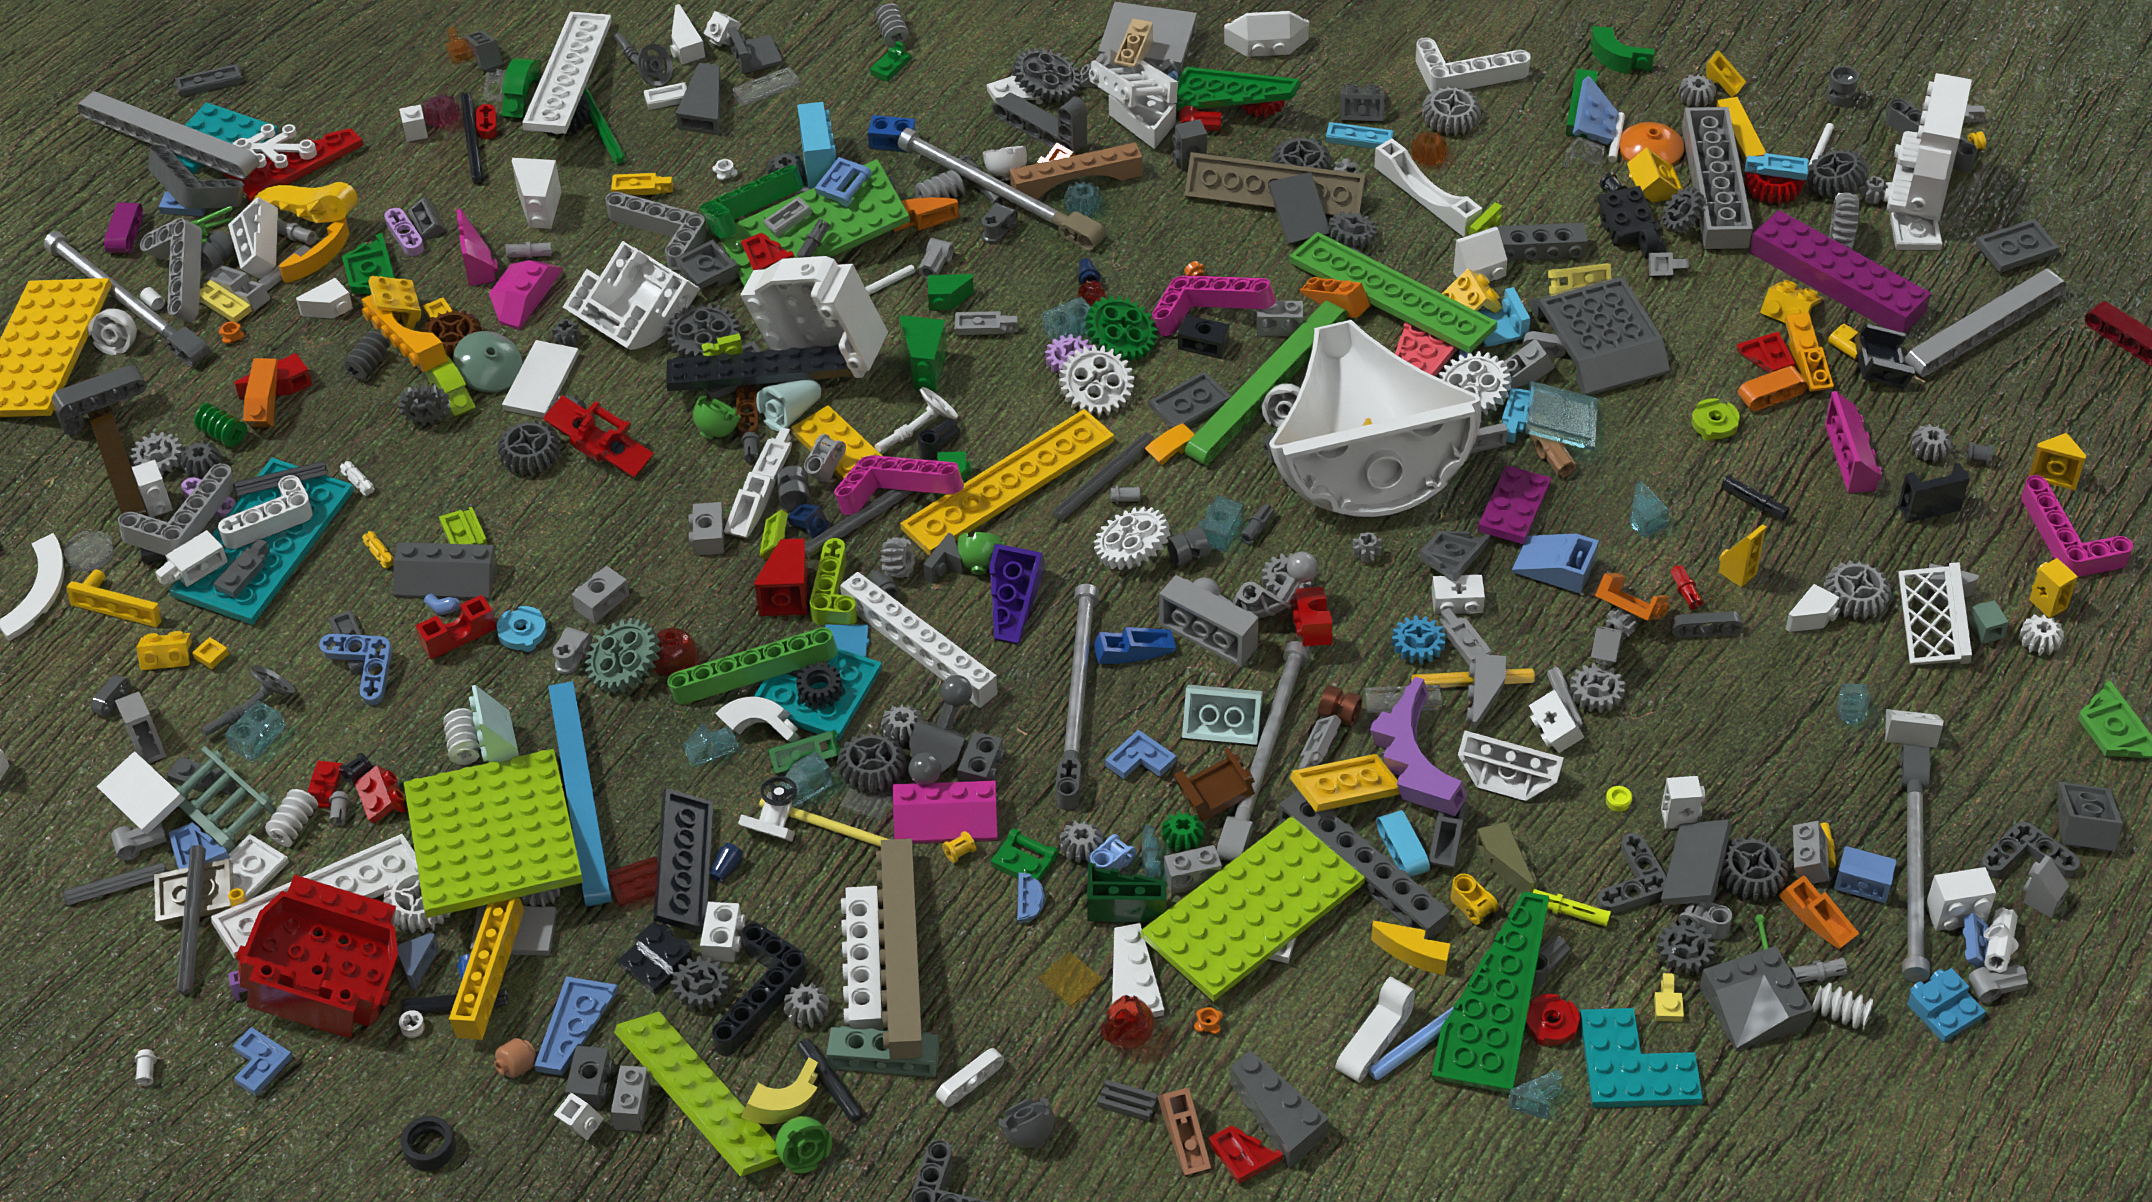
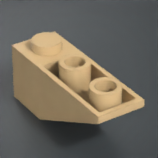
M1132 18L1114 64L1135 68L1148 55L1153 43V22Z

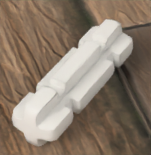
M350 461L340 465L341 472L348 477L349 481L357 489H360L363 495L368 496L374 492L373 484Z

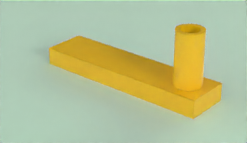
M93 570L82 584L71 581L67 586L71 606L156 628L162 622L158 603L98 588L106 579L105 574L100 570Z

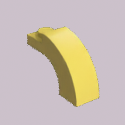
M808 1057L797 1080L786 1088L773 1089L758 1083L741 1118L760 1124H777L789 1121L801 1114L809 1105L818 1088L813 1085L818 1076L814 1072L818 1062Z

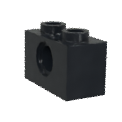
M1186 315L1178 332V350L1222 359L1229 343L1230 324Z

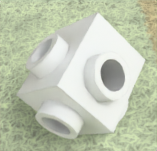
M714 11L707 23L704 34L711 38L710 42L721 47L722 44L730 46L728 28L736 26L737 30H739L741 23L726 14Z

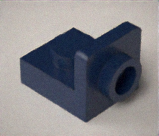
M801 503L787 517L790 525L805 528L812 539L820 535L829 526L820 506Z

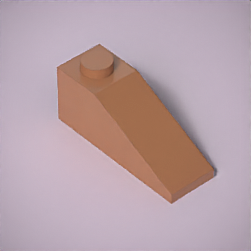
M1189 1087L1158 1096L1165 1125L1184 1176L1210 1169L1211 1165Z

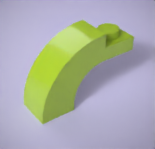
M447 356V362L426 371L425 374L431 385L435 384L438 389L443 388L444 394L449 395L450 412L453 418L475 410V405L465 387L466 383L462 375Z

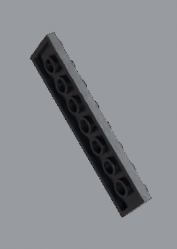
M835 344L834 346H812L800 349L793 347L787 350L769 349L764 352L745 351L735 355L722 353L717 356L675 357L667 359L666 386L667 391L849 377L853 376V373L848 368L845 358L841 354L839 344Z

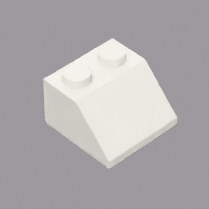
M1497 227L1456 240L1453 273L1457 278L1467 269L1477 274H1484L1489 281L1506 276L1507 257Z

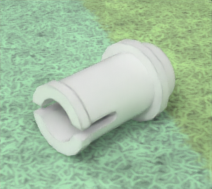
M140 1050L138 1055L135 1056L137 1064L135 1083H138L140 1086H149L153 1083V1066L157 1062V1057L152 1050Z

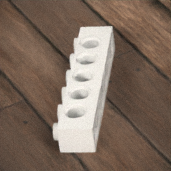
M877 886L846 888V898H841L842 914H846V920H842V936H847V942H842L843 958L847 957L848 964H843V979L848 980V986H843L844 1002H849V1008L844 1009L845 1025L850 1024L852 1029L866 1030L874 1028L883 1031Z

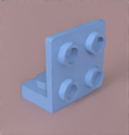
M1846 846L1834 889L1886 903L1893 880L1896 860Z

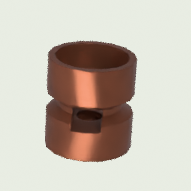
M1328 685L1321 697L1318 715L1325 718L1337 715L1341 719V724L1352 727L1359 716L1363 697L1352 692L1344 694L1343 689Z

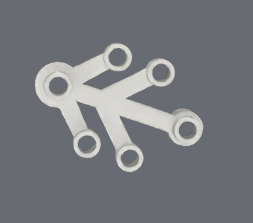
M265 124L257 135L249 139L240 138L233 143V145L247 149L257 156L260 162L257 168H262L267 164L265 155L275 163L277 168H285L288 165L287 157L277 152H299L300 157L306 160L312 159L317 155L316 146L311 140H303L300 144H280L297 135L295 126L291 124L285 125L282 128L283 132L273 137L275 135L274 126L272 124ZM266 138H272L264 143H259ZM254 151L263 152L264 154H256Z

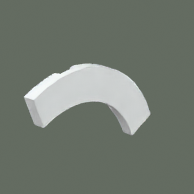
M54 533L32 543L38 558L37 578L31 591L20 605L0 619V630L8 641L31 628L35 624L34 621L42 613L45 614L49 610L60 591L64 578V558Z

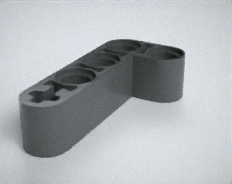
M129 365L60 389L53 394L52 403L56 417L65 434L73 436L79 434L84 428L82 415L140 395L146 390L147 384L139 369L134 365Z

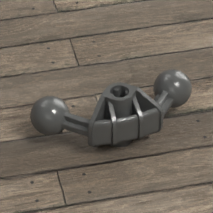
M951 675L943 681L940 692L945 702L937 724L918 720L909 742L912 760L909 764V774L913 781L920 785H930L936 782L940 774L957 761L966 737L951 729L958 707L969 702L973 693L970 681L962 675Z

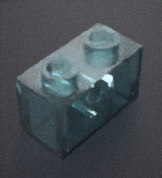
M1217 495L1213 504L1209 503L1205 518L1199 521L1197 527L1204 531L1210 548L1226 552L1243 521L1244 503Z

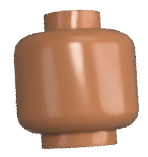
M514 1038L496 1050L494 1066L499 1074H504L514 1079L533 1067L534 1059L536 1058L535 1050L527 1040L523 1041L522 1039Z

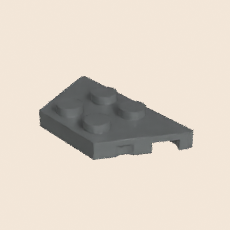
M1438 531L1420 551V560L1451 580L1457 581L1488 546L1492 535L1484 533L1483 537H1469L1470 532Z

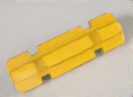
M369 531L362 536L365 545L370 547L369 550L378 561H381L380 564L387 569L394 565V557L388 552L374 532Z

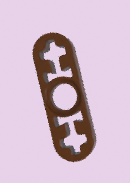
M754 384L740 385L736 389L737 415H741L737 424L740 438L746 432H754L757 435L759 433L756 403L757 387ZM746 393H749V400H745ZM747 408L754 410L749 414L742 413ZM746 423H750V429H746Z

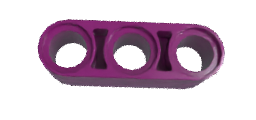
M118 202L116 204L104 238V248L107 253H131L143 218L141 203Z

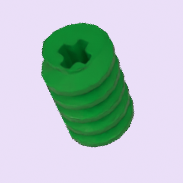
M211 403L202 404L195 413V428L227 447L238 445L247 433V425L244 422L233 418L232 415L227 414Z

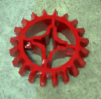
M1745 171L1744 188H1747L1748 194L1753 195V199L1759 198L1761 203L1767 201L1769 205L1772 202L1777 205L1780 202L1787 204L1789 200L1794 201L1795 197L1800 195L1804 186V180L1760 175Z

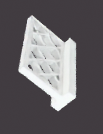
M1960 562L1949 563L1948 567L1899 571L1910 666L1960 661V664L1971 663L1972 652ZM1944 574L1945 583L1940 588L1929 582L1933 575ZM1915 577L1921 581V584L1913 591L1905 585V578ZM1924 585L1936 592L1929 601L1917 594ZM1939 595L1948 601V606L1943 611L1932 605V602ZM1914 597L1924 604L1917 614L1908 608V603ZM1927 608H1930L1939 615L1932 624L1920 617ZM1942 618L1951 624V629L1946 634L1935 628V625ZM1917 620L1927 627L1920 637L1911 631V626ZM1930 631L1942 638L1935 647L1923 640ZM1946 641L1954 647L1955 655H1943L1938 649ZM1919 644L1930 650L1926 657L1915 658L1914 649Z

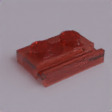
M656 856L607 872L608 880L619 907L655 895L658 860Z

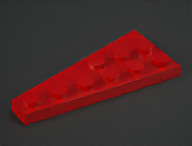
M351 128L325 134L324 138L312 141L317 150V155L312 159H302L299 152H277L278 154L286 155L288 165L285 168H277L275 163L265 155L267 164L262 168L254 169L244 179L225 172L222 173L227 179H235L244 183L243 195L251 203L253 198L266 188L287 185L362 147L363 141Z

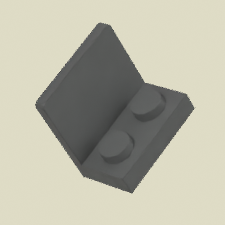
M736 26L728 28L730 48L742 74L782 64V58L771 35L745 41L744 35L739 34Z
M1345 84V87H1340V120L1383 121V88H1379L1377 84H1367L1366 87H1358V84Z

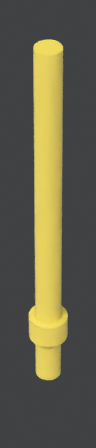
M761 798L759 806L763 808L765 801ZM791 804L788 817L881 847V840H890L792 807Z

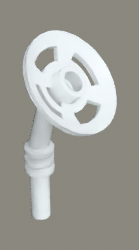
M922 387L920 392L928 404L927 411L909 425H903L896 429L894 434L875 444V449L881 452L897 442L907 440L912 437L916 430L939 414L951 419H957L958 414L940 396Z

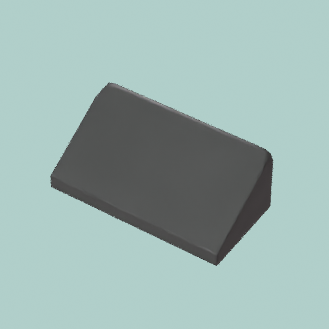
M423 197L408 210L423 240L447 231L435 205L427 198Z

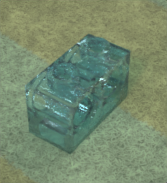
M1081 296L1043 312V330L1051 340L1056 339L1058 341L1061 335L1069 338V335L1072 334L1073 338H1076L1079 335L1086 334L1088 330L1084 328L1086 324L1084 320L1090 306Z
M257 700L225 733L230 750L253 762L285 729L281 712Z

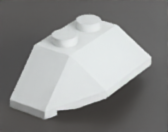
M1290 11L1246 13L1233 22L1224 25V44L1247 57L1290 55L1305 43L1309 37V20L1303 19Z
M1464 731L1458 752L1460 760L1477 788L1524 801L1531 799L1557 783L1564 760L1560 756L1469 731Z

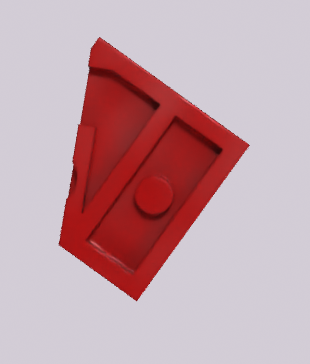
M762 232L741 241L753 271L765 270L782 259L795 258L792 251L787 252L781 247V244L770 240Z
M1779 331L1736 344L1739 354L1768 373L1789 366L1795 367V362Z
M1232 1125L1208 1138V1144L1237 1184L1248 1180L1283 1160V1153L1280 1150L1276 1149L1273 1151L1263 1146L1261 1140L1253 1136H1247L1242 1130Z

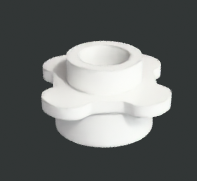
M728 159L719 160L713 166V172L717 173V179L719 180L729 179L731 176L734 177L738 174V171L733 167V162Z

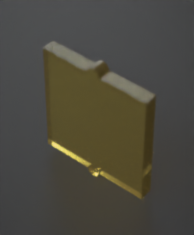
M1068 952L1059 961L1053 962L1051 967L1038 977V980L1069 1007H1073L1083 997H1088L1089 992L1102 982L1100 976L1071 952Z

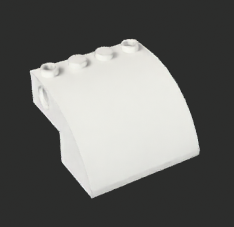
M622 241L600 277L586 269L563 308L629 350L645 347L665 335L667 325H670V319H676L675 313L683 314V308L688 309L700 288L635 247L633 248Z

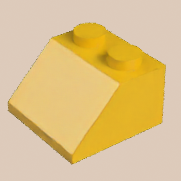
M1647 147L1627 163L1630 170V178L1635 182L1636 186H1641L1645 198L1652 203L1672 200V194L1676 195L1679 189L1683 190L1673 165Z

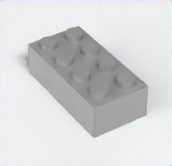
M1177 575L1159 593V625L1240 667L1256 651L1258 647L1259 617L1252 612L1246 611L1234 605L1231 601L1224 600L1211 591L1193 584L1190 580L1183 579Z

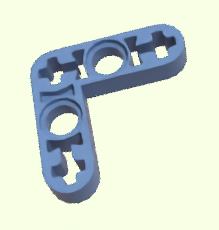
M327 634L323 636L319 642V647L326 658L365 661L360 695L368 705L380 703L384 698L392 656V647L388 639L382 636ZM331 643H335L336 646H333L332 650H328L327 647L331 646ZM354 643L362 644V648L358 652H351L349 648ZM380 645H383L384 648L380 650L381 659H379L376 649H379ZM381 666L383 670L380 674L374 676L369 673L372 667ZM372 682L374 683V688L376 692H374L372 696L369 697L368 693H371L372 691Z

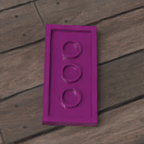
M1506 465L1478 524V532L1524 544L1550 487L1551 477Z

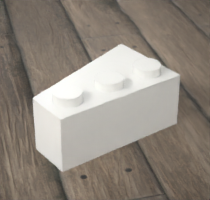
M1109 95V115L1155 149L1176 124V104L1167 103L1161 98L1152 95L1135 97V107H1129L1114 96Z
M259 197L249 204L228 226L240 268L254 277L262 279L276 267L278 208Z

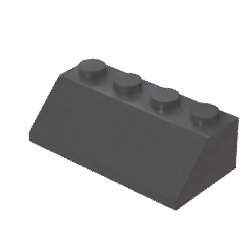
M398 542L394 557V598L424 599L428 594L432 593L438 599L452 597L458 600H471L483 595L486 601H490L498 565L494 545Z

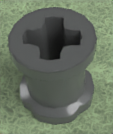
M1969 441L1966 462H1985L1986 465L1990 466L1994 445H1974V442Z

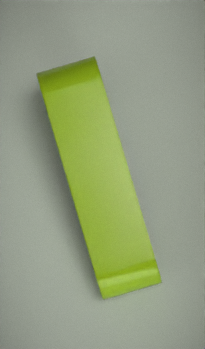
M838 538L828 539L824 543L810 598L812 620L817 625H854L857 622L856 601L851 596L839 595L847 562L845 543Z

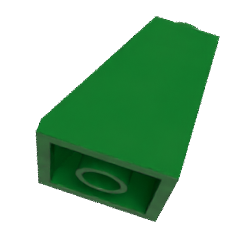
M900 315L901 348L913 388L920 390L922 387L937 392L947 355L945 320Z

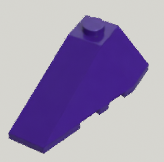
M995 544L989 565L995 640L1019 644L1046 564L1041 552Z

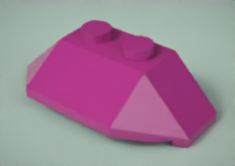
M530 260L510 264L489 293L499 324L520 330L563 271L562 267Z

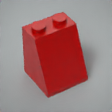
M780 539L756 578L755 592L759 616L808 614V562L805 539Z

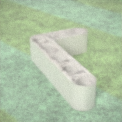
M1421 38L1417 41L1415 60L1429 90L1432 92V90L1438 91L1439 87L1446 89L1447 86L1450 88L1457 86V89L1461 90L1463 88L1470 89L1526 78L1529 74L1531 56L1527 51L1516 50L1445 63L1436 42L1431 38Z

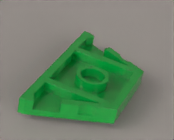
M382 233L377 234L376 240L367 245L364 242L355 250L342 256L351 293L371 295L368 283L370 276L394 278Z

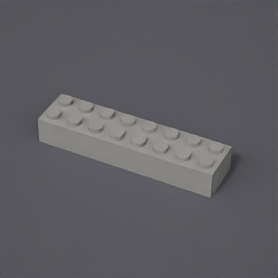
M1729 107L1685 108L1682 131L1692 185L1705 196L1703 199L1706 201L1702 206L1705 211L1699 214L1701 216L1699 223L1704 249L1749 248L1753 228Z

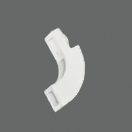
M740 698L726 704L715 713L738 734H741L747 727L755 723H768L789 742L798 741L801 738L795 732L798 728L787 719L790 713L780 705L765 698Z

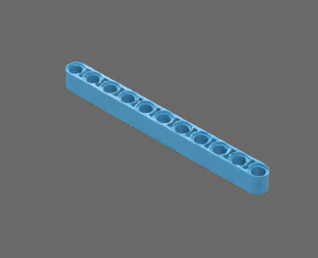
M570 681L549 685L573 836L583 879L582 889L585 905L589 907L612 902L574 683Z

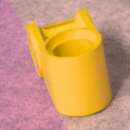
M1459 874L1454 878L1450 895L1451 901L1473 924H1480L1486 915L1498 911L1499 905L1495 897L1486 891L1471 875Z

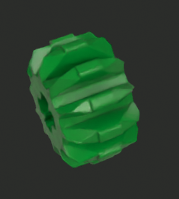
M1178 810L1176 816L1168 814L1167 821H1163L1161 838L1166 843L1168 850L1175 848L1176 853H1179L1180 850L1198 849L1199 843H1203L1204 824L1200 821L1198 814L1191 816L1189 810L1185 814H1181Z

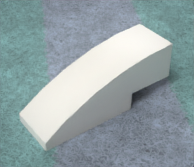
M753 472L748 473L743 490L739 489L724 533L748 538L758 523L775 486L771 477Z

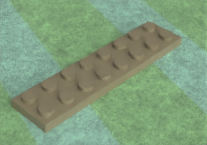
M1191 152L1184 196L1276 209L1268 183L1311 172L1325 215H1340L1342 211L1345 214H1349V211H1352L1354 214L1360 213L1366 176L1365 174Z

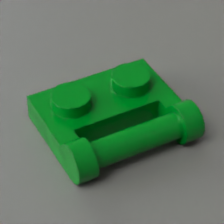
M1012 828L1006 841L992 858L991 867L1018 880L1019 873H1027L1040 882L1056 860L1059 849L1054 846H1045L1022 835L1021 831ZM1016 844L1024 846L1043 855L1044 858L1040 860L1015 848Z

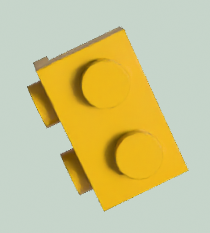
M174 631L168 635L158 636L156 633H151L141 637L136 647L140 669L150 670L188 666L190 664L188 649L192 643L191 633Z

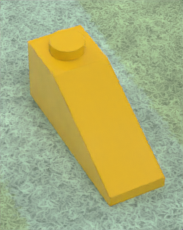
M1762 524L1732 548L1724 550L1720 555L1718 572L1741 588L1757 574L1766 526Z

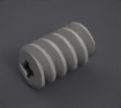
M893 3L882 4L874 10V16L886 46L889 48L895 47L896 41L903 43L908 38L909 31L898 5Z
M953 170L947 171L946 174L942 173L939 177H932L931 180H924L923 183L919 182L915 186L917 198H949V194L953 198H957V190L961 195L965 194L963 181L959 174Z

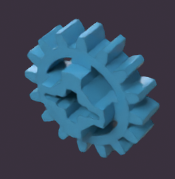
M1415 615L1412 621L1406 617L1404 624L1398 622L1397 629H1393L1392 646H1395V654L1401 653L1402 660L1407 657L1410 658V663L1418 660L1420 664H1423L1424 659L1432 662L1433 656L1439 658L1440 652L1444 651L1446 635L1442 633L1443 627H1436L1435 620L1427 622L1426 616L1419 620L1418 616Z

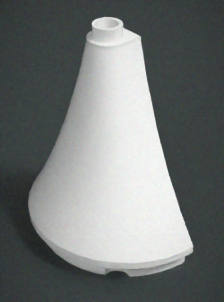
M1352 320L1314 328L1313 349L1304 382L1286 419L1269 442L1273 459L1288 485L1301 497L1318 507L1331 512L1357 517L1395 514L1410 509L1441 491L1460 467L1463 466L1476 441L1481 419V399L1479 395L1443 381L1403 360L1370 337ZM1366 418L1371 419L1372 424L1362 426Z

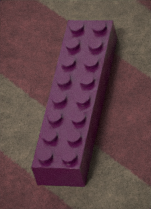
M1780 210L1753 233L1749 253L1886 329L1906 333L1927 312L1931 292Z

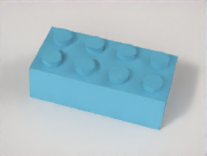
M823 102L797 105L809 189L816 187L836 161L829 110H824Z

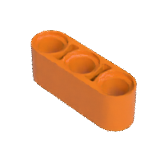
M1789 366L1743 383L1737 393L1751 411H1758L1801 395L1807 389L1808 383L1795 367Z

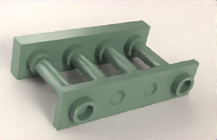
M204 746L201 750L209 760L181 787L178 785L175 788L185 798L177 807L230 854L237 847L233 843L236 839L234 836L263 808L271 815L276 813V811L270 806L273 801L263 791L258 794L224 763L226 759L216 749L211 752ZM216 766L224 772L196 801L194 799L191 802L187 800L189 797L188 793ZM233 780L240 786L212 815L208 814L205 817L202 814L203 808L229 782ZM247 794L250 795L255 802L232 825L221 831L218 828L220 825L219 821Z

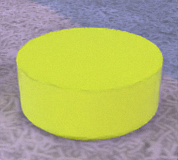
M1614 786L1608 790L1606 804L1611 810L1623 812L1630 808L1632 794L1627 788Z

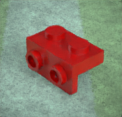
M378 765L355 782L367 818L374 824L393 809L401 813L407 810L404 803L405 797L397 785L398 779L391 770H385Z

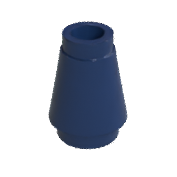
M1084 258L1079 262L1078 281L1086 289L1095 288L1099 284L1100 274L1092 261Z
M731 843L721 846L709 876L715 881L722 883L742 862L741 857L744 854L742 850Z

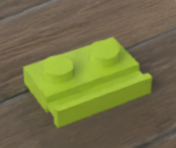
M1495 202L1470 226L1469 235L1500 226L1503 220V216H1501L1502 205Z
M469 507V510L464 512L459 510L439 516L441 527L449 544L487 545V539L472 507Z

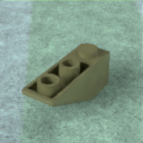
M1507 822L1477 829L1476 846L1484 864L1519 892L1533 893L1534 887L1537 885L1536 877L1533 871L1529 872L1524 851L1519 850L1515 831L1510 830Z

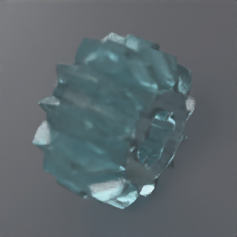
M1085 181L1082 184L1075 182L1074 186H1068L1064 196L1067 210L1069 212H1079L1083 215L1092 216L1093 212H1098L1102 203L1099 187H1095L1093 182L1086 184Z

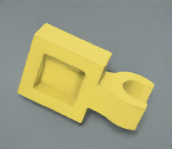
M1663 973L1661 992H1655V1021H1683L1682 993H1674V974Z

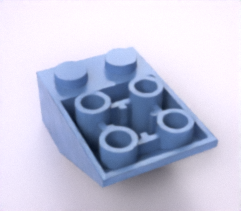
M1576 533L1527 536L1512 568V572L1581 594L1595 564L1599 540Z

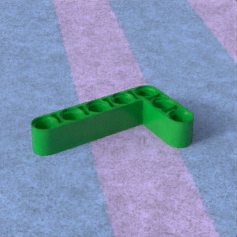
M789 165L702 204L699 210L705 219L707 229L719 238H727L738 231L734 222L735 219L802 189L804 184L797 166Z

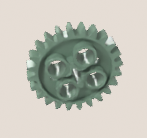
M630 618L627 623L622 619L619 626L612 623L610 631L604 628L605 635H597L598 642L590 644L594 649L587 652L591 659L585 661V664L588 666L585 671L589 674L588 678L599 689H603L605 692L611 690L614 694H616L618 689L625 692L627 686L634 689V682L643 683L641 677L643 675L650 676L647 670L656 667L652 662L660 658L656 654V652L661 650L657 645L660 640L657 638V633L640 619L635 622Z

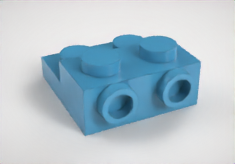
M1952 968L1945 972L1939 969L1931 976V981L1926 984L1922 981L1917 982L1910 989L1907 1005L1943 1042L1985 1016L1986 1011L1968 993L1970 986Z

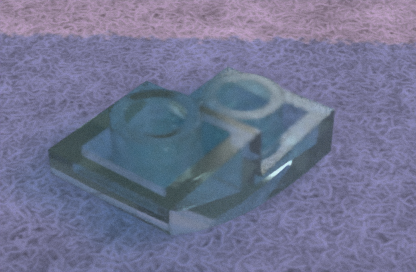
M1146 824L1142 837V870L1144 876L1154 878L1155 875L1159 876L1162 867V860H1158L1157 848L1159 838L1155 837V826Z

